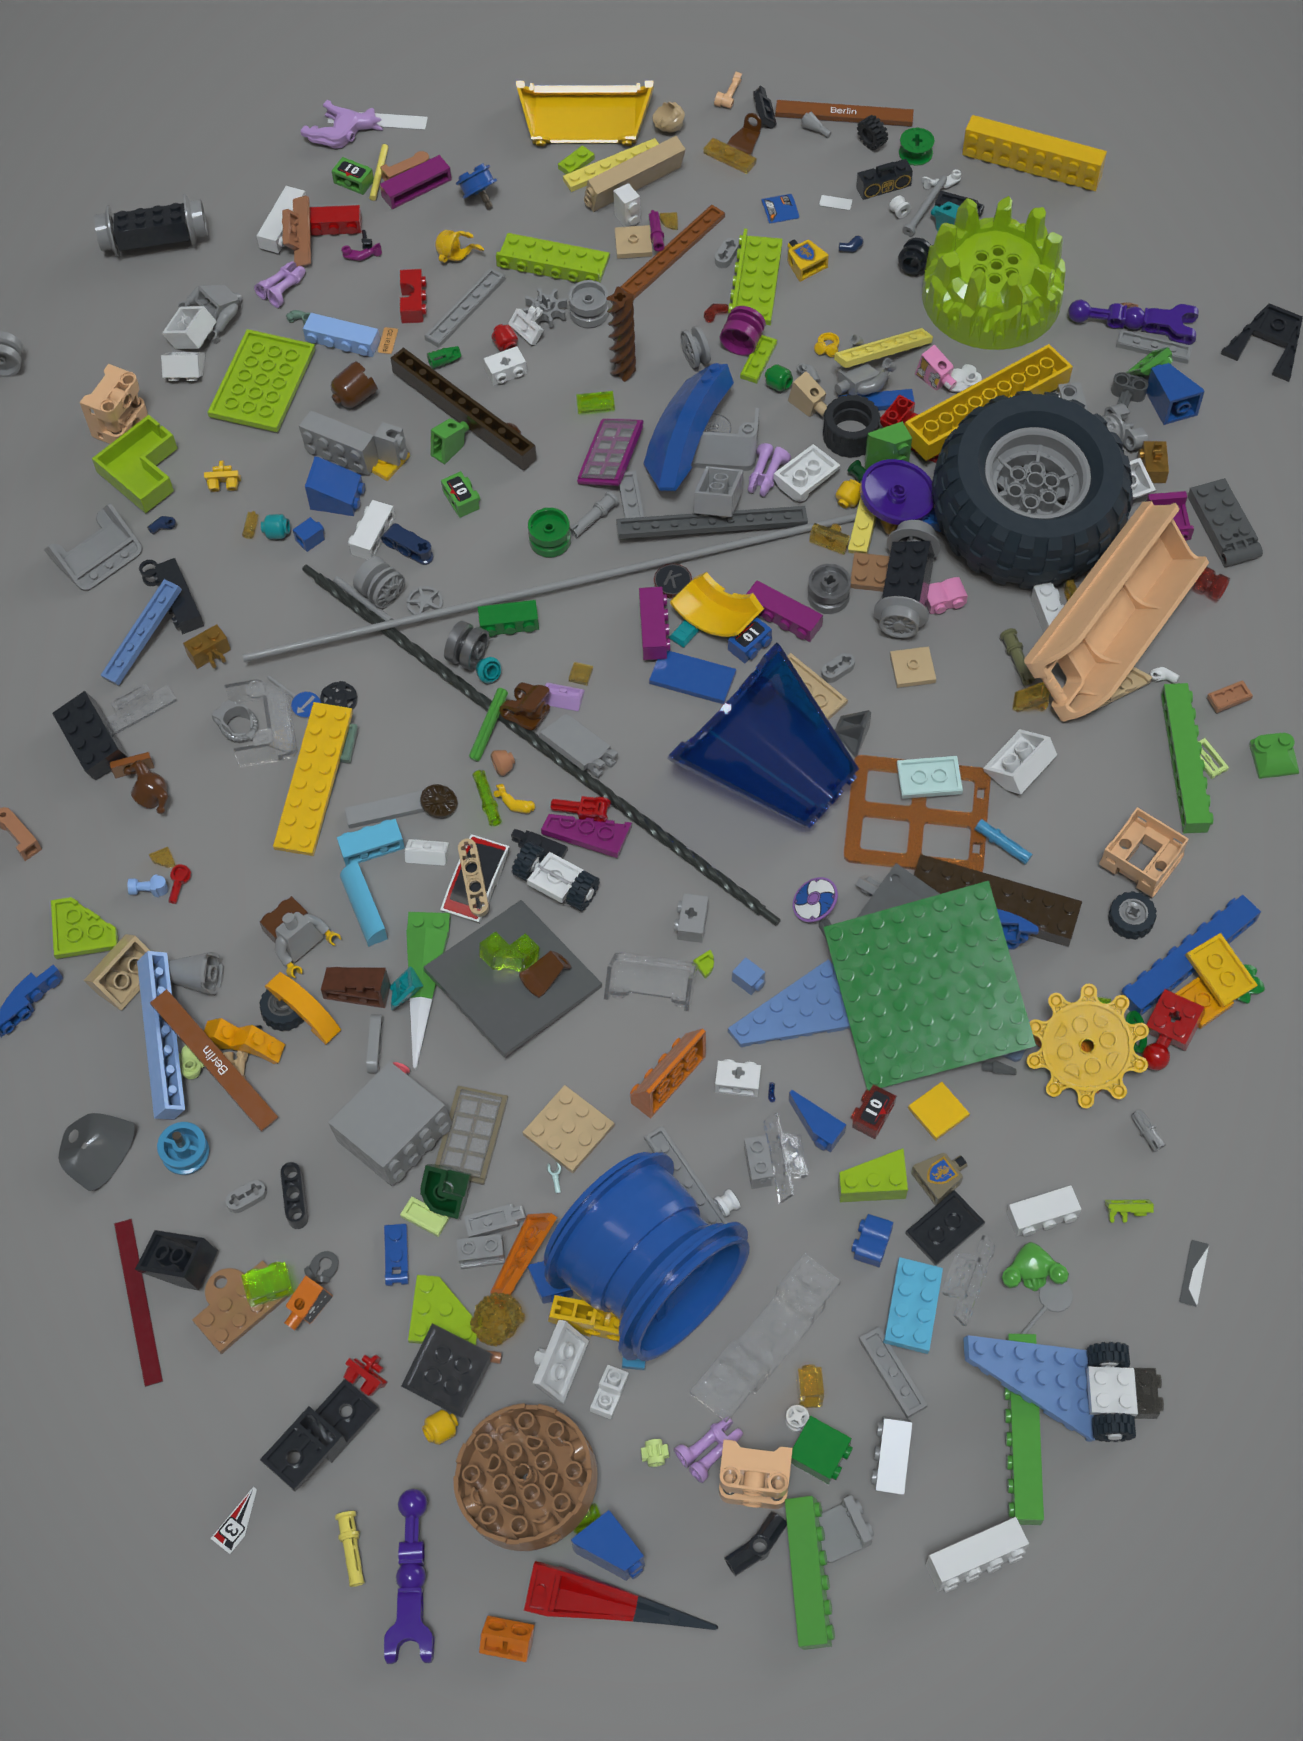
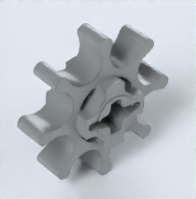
M538 288V297L531 298L528 295L525 296L526 305L533 306L535 309L539 307L543 310L542 315L535 320L537 324L545 320L549 322V327H553L554 317H560L563 320L566 318L565 310L560 308L567 307V298L556 299L558 297L557 289H553L551 294L546 295L542 293L541 288ZM530 307L523 308V311L527 314Z

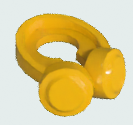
M830 332L821 334L814 346L815 352L818 355L826 353L829 357H834L835 353L838 352L839 337ZM831 340L834 343H831L826 346V343L824 341Z

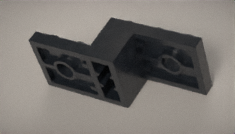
M344 1379L316 1411L308 1406L263 1455L260 1461L296 1492L325 1458L331 1463L379 1411V1408L350 1382ZM345 1406L352 1408V1413L348 1417L340 1415L341 1409ZM298 1452L300 1454L299 1461L294 1464L289 1463L287 1460L289 1454Z

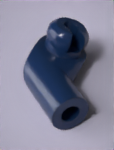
M855 236L849 243L839 242V251L856 252L863 245V238Z
M161 516L147 528L150 533L154 534L160 529L174 528L176 521L173 517Z

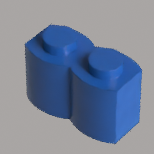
M870 1214L867 1215L866 1220L861 1219L858 1229L861 1235L859 1240H854L851 1252L855 1253L854 1259L880 1268L894 1222Z

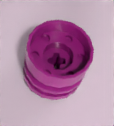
M734 307L719 336L721 344L728 351L736 355L746 356L752 354L766 326L764 317L751 307Z

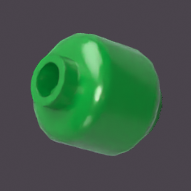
M779 364L773 365L765 372L766 384L770 388L782 392L789 389L792 385L793 376L791 371Z

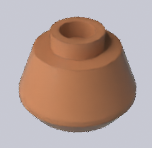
M494 750L491 753L490 757L498 775L505 776L513 769L512 764L515 763L511 752Z

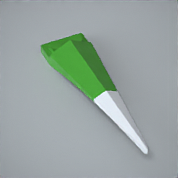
M408 912L406 930L408 968L411 966L423 984V987L410 998L413 1068L415 1070L418 1066L436 983L424 972V966L445 952L450 931V913Z

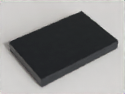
M954 1190L912 1225L905 1234L937 1266L985 1224V1221Z

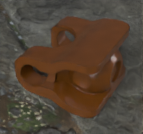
M519 683L514 689V696L517 700L504 701L500 706L501 716L525 729H536L550 711V706L544 700L550 693V689L543 685Z

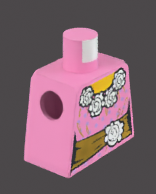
M935 345L921 355L915 372L916 376L935 390L940 389L943 385L952 390L957 384V381L951 377L954 369L953 364Z

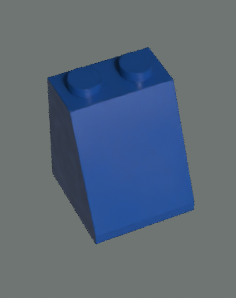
M1170 363L1152 367L1146 394L1163 425L1198 416L1205 392L1204 389Z
M314 457L305 484L310 510L354 516L356 509L360 507V496L365 491V483L362 482L361 475L320 457Z
M610 1510L571 1539L572 1547L576 1554L624 1580H628L630 1577L635 1579L644 1571V1555Z

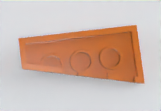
M552 1213L527 1215L490 1292L495 1297H509L514 1291L517 1282L558 1218Z

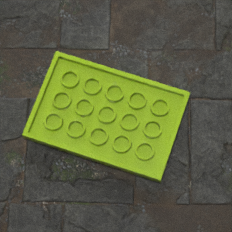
M247 329L207 412L208 416L278 432L315 352V344Z

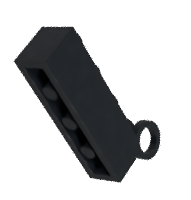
M172 558L159 564L154 560L143 561L139 566V571L145 585L156 586L165 579L182 589L168 610L169 614H174L172 621L175 628H180L183 635L204 627L201 615L176 559ZM148 564L155 566V569L152 568L143 572L144 566ZM146 577H154L155 581L149 582L146 580Z

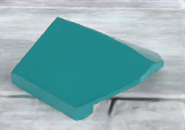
M411 966L390 985V990L392 991L391 1010L406 1002L423 987L422 982Z

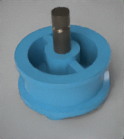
M178 1122L170 1125L161 1133L157 1143V1151L169 1171L179 1175H188L198 1171L206 1163L209 1156V1144L198 1126L189 1122Z

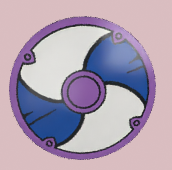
M824 877L813 878L805 882L798 889L793 899L795 915L804 922H816L826 917L833 910L838 899L836 885L830 879Z

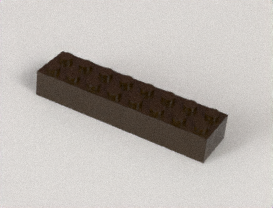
M920 854L914 876L938 893L942 894L989 881L997 909L1018 915L1038 927V934H1031L1029 936L1069 947L1082 901Z

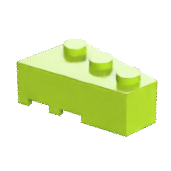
M904 1148L839 1172L838 1188L840 1202L906 1199L908 1185Z

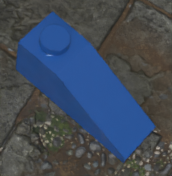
M791 1090L789 1092V1102L812 1141H814V1144L819 1149H826L831 1153L845 1134L846 1124L794 1090Z

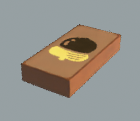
M146 752L110 762L115 779L127 776L124 774V769L130 767L137 760L143 761L149 769H153L154 764L150 753Z

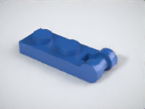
M407 1224L384 1225L386 1286H393V1283L409 1284ZM393 1270H401V1274H393Z

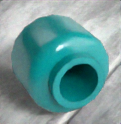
M269 514L261 522V531L265 533L268 539H284L290 533V521L283 514Z

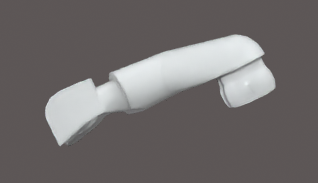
M953 170L952 174L947 176V181L942 188L947 189L958 183L961 179V171ZM923 177V187L930 189L931 186L936 185L939 179L932 180L928 177Z

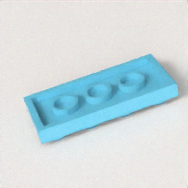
M899 1257L883 1343L925 1354L929 1353L943 1268Z

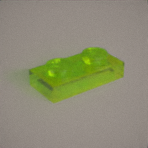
M613 391L576 394L578 414L615 410Z

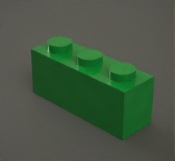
M536 600L478 606L480 628L487 630L489 637L539 630Z

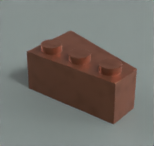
M326 967L321 986L323 999L385 1008L390 991V981L386 968Z

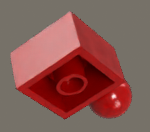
M1164 989L1146 1024L1149 1028L1148 1034L1158 1038L1156 1043L1146 1046L1142 1053V1057L1148 1062L1149 1069L1158 1071L1164 1069L1169 1064L1170 1053L1168 1047L1170 1044L1184 1051L1187 1050L1205 1015L1204 1006ZM1177 1017L1179 1020L1172 1022L1171 1018Z

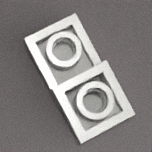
M607 1365L600 1380L598 1391L590 1406V1412L612 1419L629 1372Z

